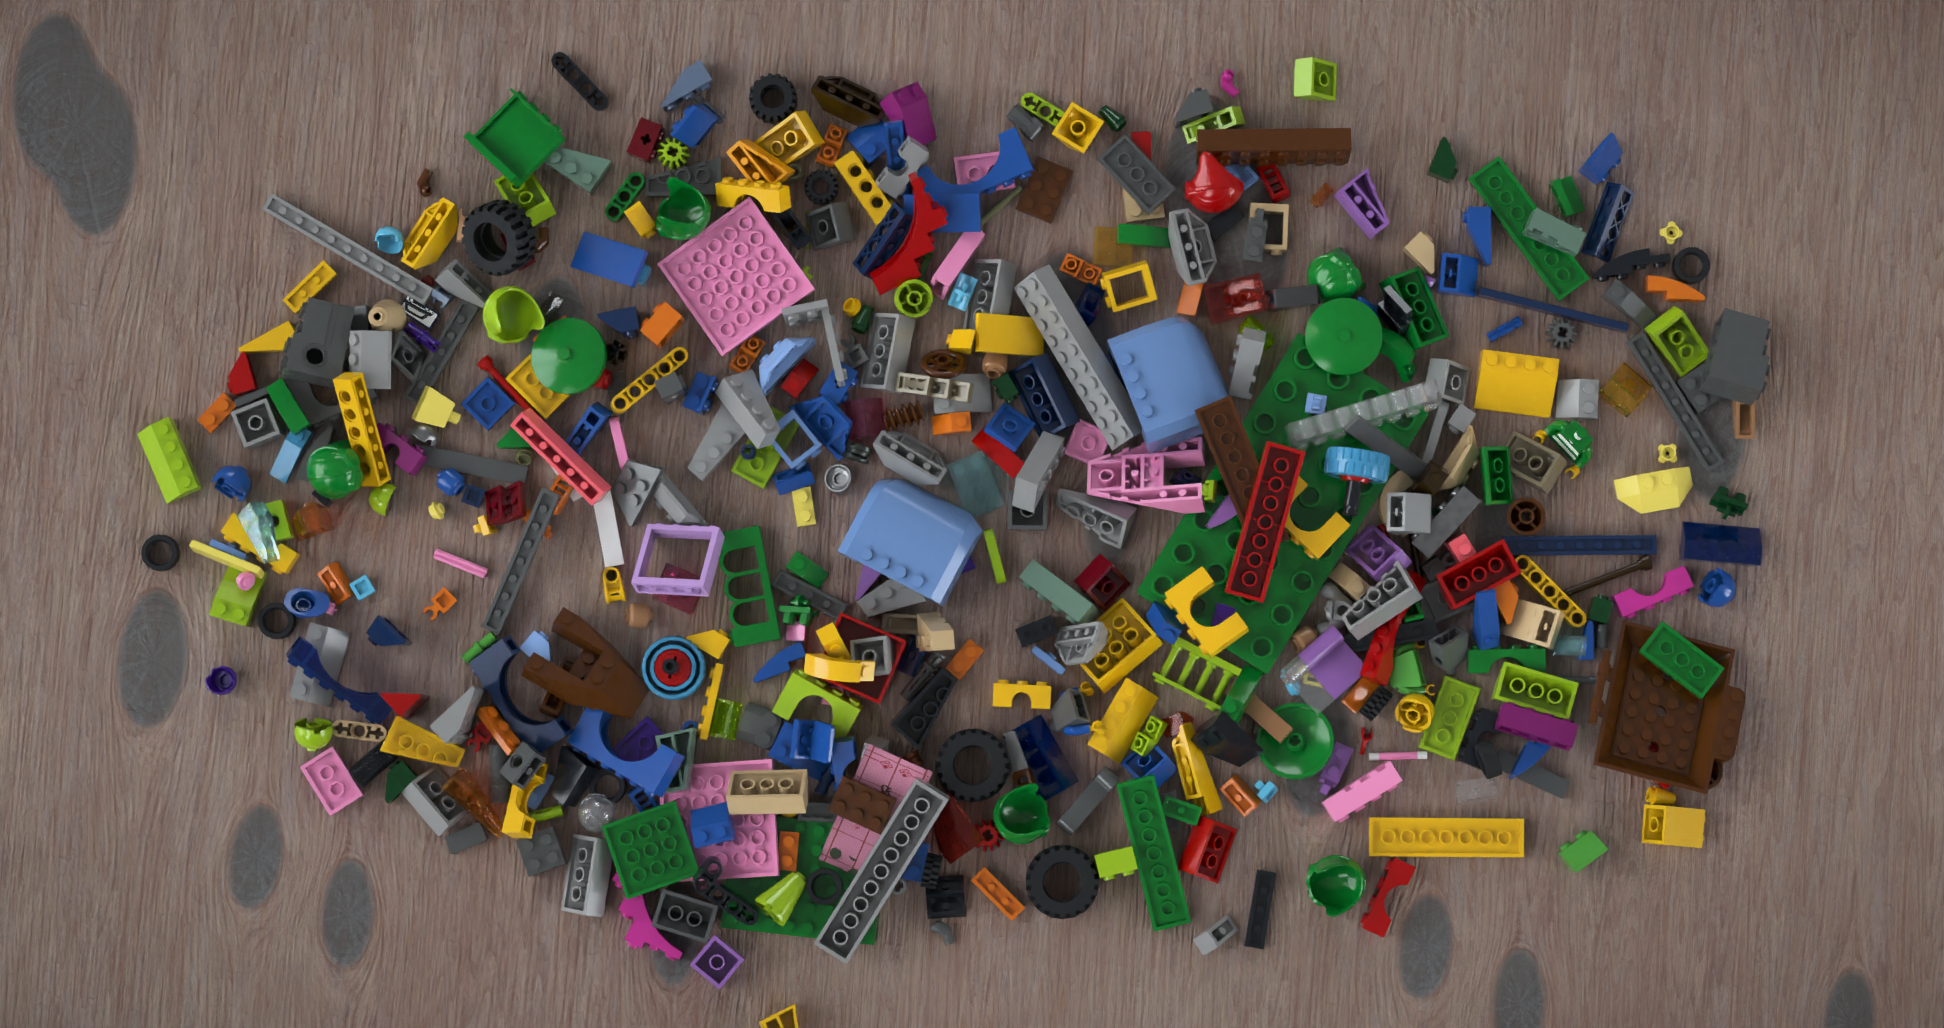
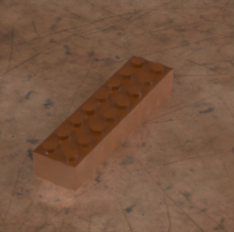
M1351 128L1197 129L1195 142L1196 165H1199L1200 155L1207 151L1223 167H1228L1231 164H1238L1241 167L1249 166L1250 164H1257L1258 166H1268L1269 164H1277V166H1286L1288 164H1296L1297 166L1334 164L1342 166L1348 164L1352 150Z

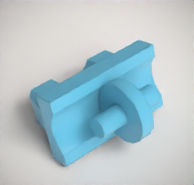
M960 272L947 305L966 311L978 279Z

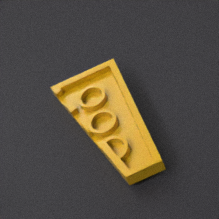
M399 716L395 717L380 749L381 752L454 768L459 766L466 751L455 744L444 743L439 736Z

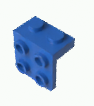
M794 719L790 758L812 759L823 763H830L833 756L834 725L817 720Z

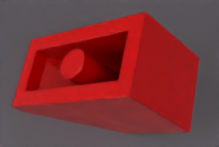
M242 352L228 376L229 382H227L229 392L233 393L236 397L259 390L249 354Z
M804 358L780 387L795 400H798L819 372V369Z

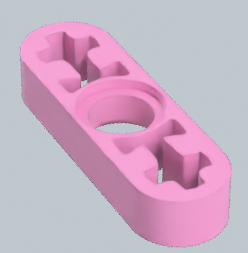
M616 416L609 418V423L622 471L626 461L629 460L620 419Z

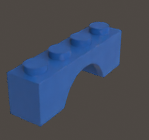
M855 736L833 739V756L830 770L831 774L835 776V782L833 783L834 793H836L843 775H846V766L855 760L858 755Z

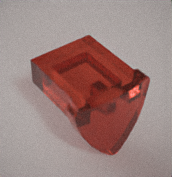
M1182 711L1176 712V715L1161 719L1168 724L1164 731L1166 738L1179 734L1180 725L1191 722L1193 725L1194 722L1193 717Z

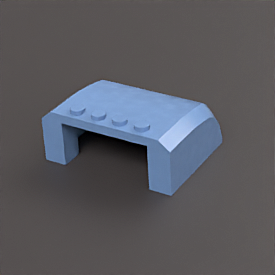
M1184 317L1160 320L1107 340L1108 352L1114 366L1118 367L1142 426V437L1149 454L1203 434L1194 410L1230 396L1205 334Z
M880 479L868 493L838 552L858 564L862 563L944 607L983 530L971 513L904 479Z

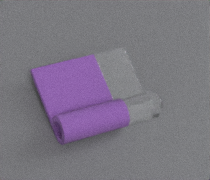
M1331 625L1281 669L1280 673L1282 675L1279 677L1286 685L1290 684L1318 715L1361 677L1359 674L1364 663L1344 642V637Z

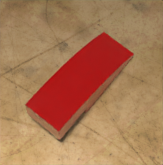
M983 428L971 442L1009 477L1014 479L1020 472L1024 462L1005 445L984 432L985 428Z

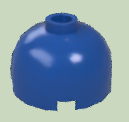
M232 465L222 467L211 480L212 483H216L214 487L231 499L233 496L238 497L237 501L239 502L245 500L251 489V480L247 470L239 465L237 467Z
M1716 568V571L1711 570L1704 577L1700 584V588H1703L1701 594L1698 593L1699 601L1708 606L1722 607L1734 599L1736 586L1730 574L1720 568Z

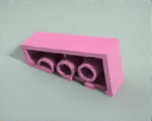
M1385 761L1321 803L1333 822L1339 821L1341 823L1349 818V813L1352 811L1357 813L1366 807L1365 803L1370 800L1372 802L1382 797L1381 794L1383 792L1392 791L1403 780L1391 761Z

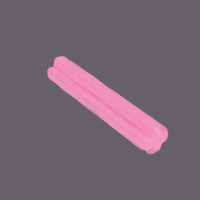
M436 549L434 552V559L482 578H486L488 574V569L440 549Z

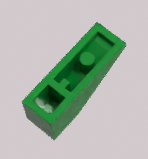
M1245 665L1227 694L1219 712L1223 710L1236 724H1239L1263 672Z

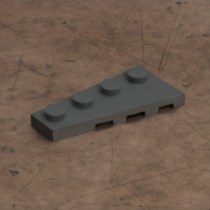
M721 157L645 177V196L669 197L670 190L667 186V180L670 177H676L689 183L704 196H716L715 184L722 181Z

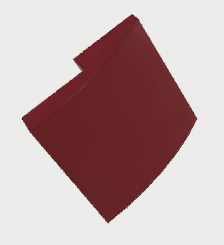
M519 480L507 487L499 485L486 492L487 525L505 524L526 516L525 483Z

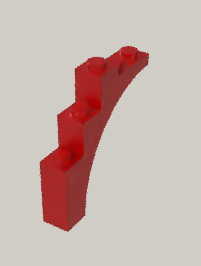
M915 172L908 175L914 196V212L909 232L896 253L882 266L869 273L879 295L899 287L900 284L907 280L916 279L921 276L919 269L922 267L917 258L935 250L932 245L935 240L931 231L948 224L945 218L948 214L944 205L940 207L937 201L933 202L930 193H925L923 188L926 187L922 176L918 177Z

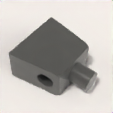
M1454 625L1428 640L1433 663L1444 669L1446 674H1454L1456 672V665L1465 661L1469 633Z

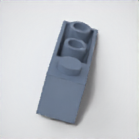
M701 60L683 70L661 105L664 111L667 109L671 111L677 108L678 103L681 101L687 102L694 98V94L700 90L704 92L711 88L713 81Z

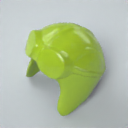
M504 286L497 289L488 297L483 308V322L487 330V336L502 344L521 342L529 337L531 330H541L545 326L543 314L536 301L525 290L517 286Z

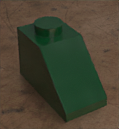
M1442 137L1427 172L1428 176L1448 183L1450 179L1454 180L1458 171L1455 168L1457 161L1447 138Z
M397 760L389 767L391 770L387 773L385 794L387 804H391L402 794L401 792L418 777L406 761L399 762Z

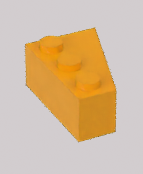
M749 139L739 140L726 152L746 179H749L751 182L764 180L765 183L781 182L782 184L796 172V170Z

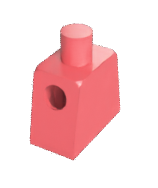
M1460 531L1448 537L1443 543L1446 549L1451 552V557L1456 561V564L1477 553L1465 533Z

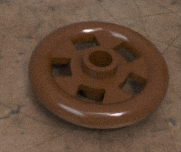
M939 349L924 355L920 365L923 372L928 376L950 379L963 373L966 368V360L956 351Z

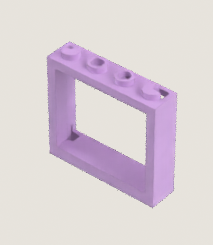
M662 523L647 524L631 581L636 592L709 597L725 538L721 529L713 525L708 527L680 524L664 525ZM656 537L710 540L700 580L645 577Z

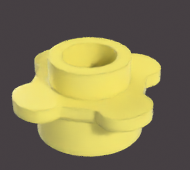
M1672 221L1659 231L1660 235L1665 237L1668 244H1673L1675 239L1683 234L1682 230H1679L1675 222Z
M1660 444L1658 446L1660 454L1658 460L1660 463L1665 461L1674 463L1677 461V447L1675 444L1666 446Z

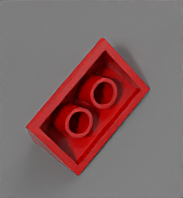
M381 693V697L400 717L405 718L412 716L429 700V695Z

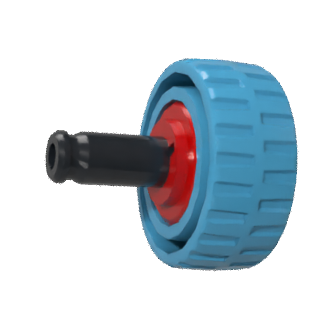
M1328 447L1324 462V474L1347 482L1343 515L1357 516L1362 484L1387 482L1390 456L1365 449Z
M667 636L657 640L645 652L641 665L642 676L648 688L655 695L667 700L685 699L693 695L704 682L706 675L705 657L700 648L693 644L692 641L680 636Z

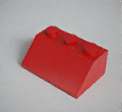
M1200 815L1197 826L1193 825L1178 869L1218 884L1238 829Z

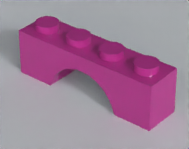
M1683 565L1664 573L1661 588L1652 596L1640 595L1630 588L1611 596V599L1619 617L1625 616L1626 619L1636 616V611L1643 609L1645 612L1654 608V603L1661 601L1663 604L1672 600V595L1678 593L1679 596L1689 593V588L1693 587V583Z

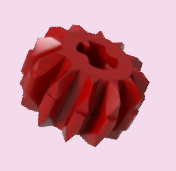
M992 819L989 820L988 826H986L985 820H981L983 827L981 828L979 824H975L979 832L972 831V834L978 835V837L972 839V842L980 841L976 848L984 844V852L987 850V845L990 846L991 851H994L992 844L994 843L997 847H1000L1001 845L996 840H1004V837L997 836L1000 832L995 830L996 825L991 827ZM985 830H990V833L993 835L992 840L985 841L982 833H986Z

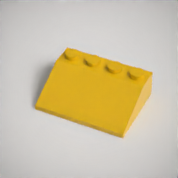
M1483 349L1479 357L1473 409L1550 418L1558 376L1559 359Z
M1123 597L1094 621L1102 622L1108 630L1107 643L1103 650L1088 663L1079 664L1104 694L1163 644L1156 633Z

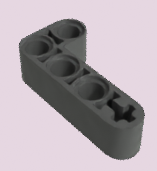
M1104 766L1056 824L1071 836L1120 778Z

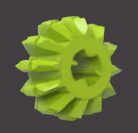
M666 138L668 144L660 143V146L664 149H657V153L662 154L658 157V160L663 161L662 165L664 167L669 164L670 170H673L674 164L679 169L681 167L680 162L683 164L687 163L683 157L688 158L690 156L689 153L685 152L689 148L688 146H683L684 143L681 141L677 143L676 138H673V142ZM673 149L675 152L678 151V153H676L677 156L672 157V155H668L671 154L670 151Z

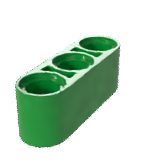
M631 173L606 206L605 214L611 222H620L625 216L624 211L634 204L644 190L645 179L641 173ZM634 178L641 179V184L639 186L632 185V180ZM624 193L630 194V199L626 202L621 201V195ZM612 209H618V216L611 217L609 215Z

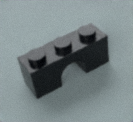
M1483 707L1475 710L1471 719L1474 721L1472 728L1467 729L1464 737L1467 739L1464 746L1461 745L1457 754L1460 757L1459 762L1481 770L1475 753V745L1478 744V737L1482 732L1486 731L1497 734L1498 730L1494 729L1498 716L1497 713Z

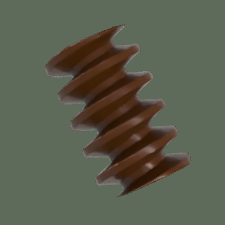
M918 400L915 407L909 402L908 408L901 404L899 410L895 405L893 412H891L889 407H886V412L883 413L887 432L890 431L891 426L897 430L898 424L905 428L906 422L912 427L914 420L917 425H920L921 419L924 421Z

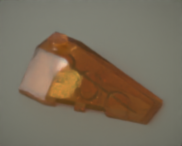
M460 766L441 789L500 839L504 835L502 832V821L477 781L472 777V774Z

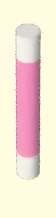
M1427 751L1369 753V761L1427 759Z

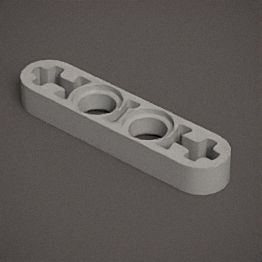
M1440 400L1423 450L1421 460L1427 464L1433 459L1448 411L1449 402Z

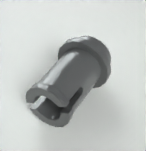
M1596 625V628H1594V631H1596L1595 648H1608V631H1610L1608 625Z

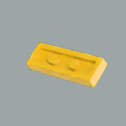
M323 260L282 301L295 314H298L303 302H306L309 297L314 298L338 274Z

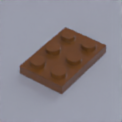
M1038 156L1033 166L1035 171L1028 178L1016 210L1051 224L1073 171Z
M843 775L828 811L881 835L897 799Z

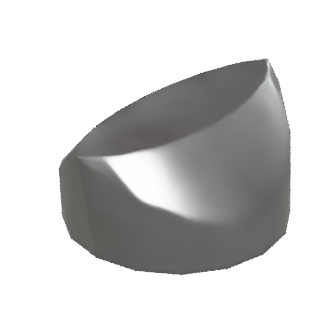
M847 463L832 465L825 473L824 481L826 486L838 497L845 494L852 481V471Z

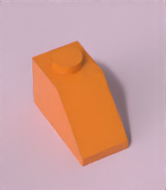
M970 411L932 416L933 436L971 433Z
M1510 580L1494 588L1498 614L1504 625L1512 622L1519 597L1517 594L1519 590L1516 584L1510 582Z

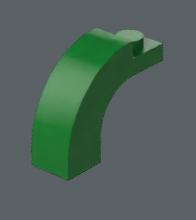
M1382 327L1383 339L1379 353L1386 355L1394 362L1402 383L1409 382L1416 372L1415 365L1412 363L1416 353L1408 341L1401 335Z

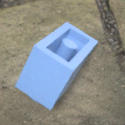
M534 630L520 646V649L529 657L534 652L553 663L551 643L548 641L549 637L542 631L538 633Z

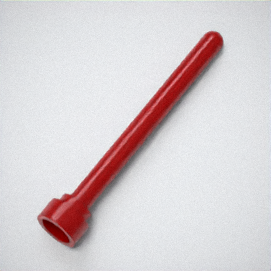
M486 355L477 363L481 370L488 371L524 411L531 408L539 416L498 372L489 355Z

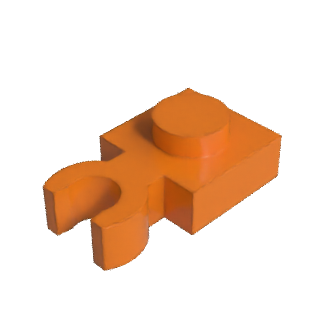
M443 587L431 599L434 604L424 608L423 613L426 614L429 610H432L434 614L430 620L434 621L438 617L439 611L445 614L458 600L446 587Z

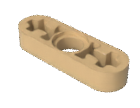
M336 720L332 724L333 734L337 737L381 742L388 734L387 728L378 724L348 720ZM340 723H343V727L350 728V723L353 724L350 729L351 736L348 735L349 731H342L339 734L336 726H340ZM358 725H362L365 728L364 735L360 737L355 734V728ZM368 726H371V731H378V728H381V732H384V735L377 739V735L370 734V738H367L369 734Z

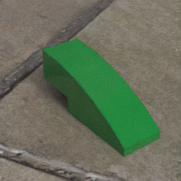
M1134 224L1117 225L1116 245L1171 248L1168 228Z
M283 378L266 387L272 401L293 435L296 436L311 426L310 421Z

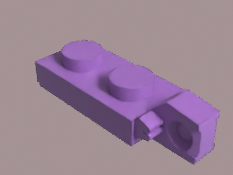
M1337 741L1335 742L1332 756L1320 774L1319 781L1323 783L1319 790L1320 793L1327 795L1330 787H1336L1354 749Z

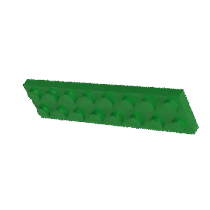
M1500 156L1468 178L1471 185L1485 204L1491 207V212L1557 301H1560L1590 279L1574 256L1522 235L1530 213L1537 206Z
M1154 774L1116 783L1153 931L1191 923Z

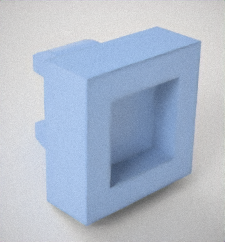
M1307 393L1304 412L1323 416L1327 396Z

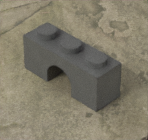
M676 372L654 381L666 405L687 395L686 390H688V386L681 375L678 376Z

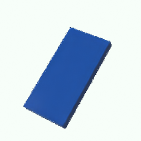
M980 193L930 194L933 202L937 201L940 207L944 205L948 214L945 217L948 224L931 232H981ZM904 194V210L911 214L914 212L913 194Z
M584 231L570 267L635 288L648 252Z

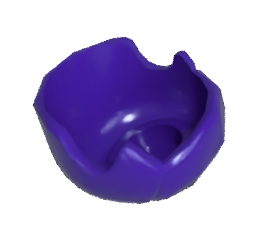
M219 666L211 670L209 677L205 680L206 686L214 694H229L237 684V675L230 667Z

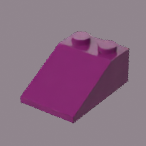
M918 82L891 92L880 102L890 121L902 120L904 140L909 135L922 145H925L937 139L928 99Z

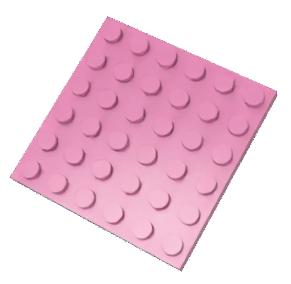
M751 197L745 199L708 226L697 237L690 239L658 263L660 269L722 357L782 315L781 308L796 305L816 290Z
M773 759L693 764L690 790L672 794L665 791L663 797H660V805L676 801L698 867L700 868L703 862L710 856L720 859L722 873L718 879L780 876L776 814L732 815L737 840L704 848H695L691 833V810L727 802L726 795L731 771L774 770ZM715 863L708 866L709 870H716L718 868V865ZM693 876L678 882L693 881Z

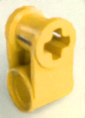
M616 567L606 568L603 572L606 603L610 604V602L620 600L625 602L626 594L620 570ZM610 570H614L617 573V578L614 581H610L607 578Z

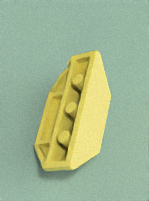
M1689 467L1667 469L1613 480L1617 499L1640 514L1680 507L1693 486Z

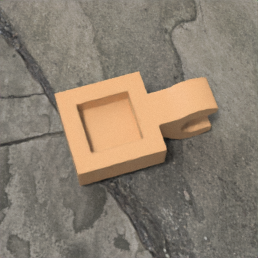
M460 208L458 211L459 222L456 242L462 243V238L464 237L462 227L465 226L463 223L466 217L462 215V209Z

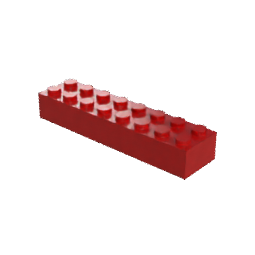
M1266 441L1224 592L1264 602L1305 451Z

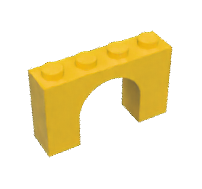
M1300 476L1298 477L1292 502L1308 486ZM1290 509L1285 524L1287 532L1291 535L1290 539L1297 546L1301 544L1306 549L1304 553L1309 558H1315L1316 560L1350 526L1336 512L1320 529L1311 532L1303 531L1293 524L1290 518Z
M1202 566L1165 592L1167 599L1164 601L1170 609L1174 608L1178 613L1176 617L1182 625L1184 623L1189 628L1187 632L1193 640L1197 639L1201 645L1198 647L1204 655L1208 654L1212 658L1249 632L1237 612L1213 627L1202 626L1192 618L1191 608L1194 601L1215 586L1214 581Z

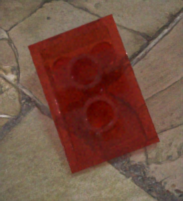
M1259 273L1203 286L1211 325L1268 311Z
M948 793L947 795L950 796V799L933 824V829L939 850L944 858L952 864L982 842L984 838L953 796Z

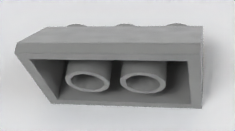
M350 331L349 372H362L367 389H391L392 331Z
M434 765L417 777L401 792L438 837L473 809L437 765Z

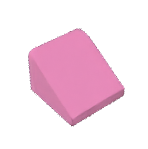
M795 621V625H787L786 640L805 642L806 626L800 625L797 621Z

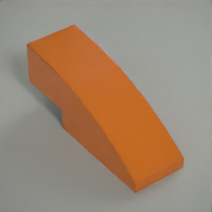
M1648 275L1645 277L1644 293L1663 294V301L1697 303L1705 301L1703 294L1684 283L1661 276Z

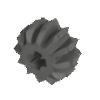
M1563 317L1559 318V322L1553 319L1552 324L1546 326L1550 330L1545 332L1546 336H1550L1546 341L1547 343L1554 342L1552 348H1555L1558 344L1559 350H1562L1564 345L1566 348H1570V342H1576V339L1572 336H1577L1578 332L1572 331L1576 328V325L1574 324L1570 327V319L1565 323ZM1559 329L1560 331L1564 330V338L1558 336Z

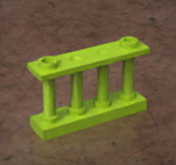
M1178 637L1174 645H1171L1173 648L1160 673H1152L1151 676L1155 677L1153 681L1163 686L1166 683L1206 704L1205 708L1216 712V710L1220 711L1221 706L1218 705V702L1230 678H1233L1234 675L1238 677L1242 669L1217 656L1210 658L1208 654L1204 655L1198 646ZM1184 649L1189 652L1188 656L1190 657L1175 683L1167 679L1166 676L1179 651ZM1202 658L1207 661L1205 663L1207 666L1192 692L1183 687L1196 660ZM1219 667L1224 670V675L1211 700H1208L1200 695L1213 669Z

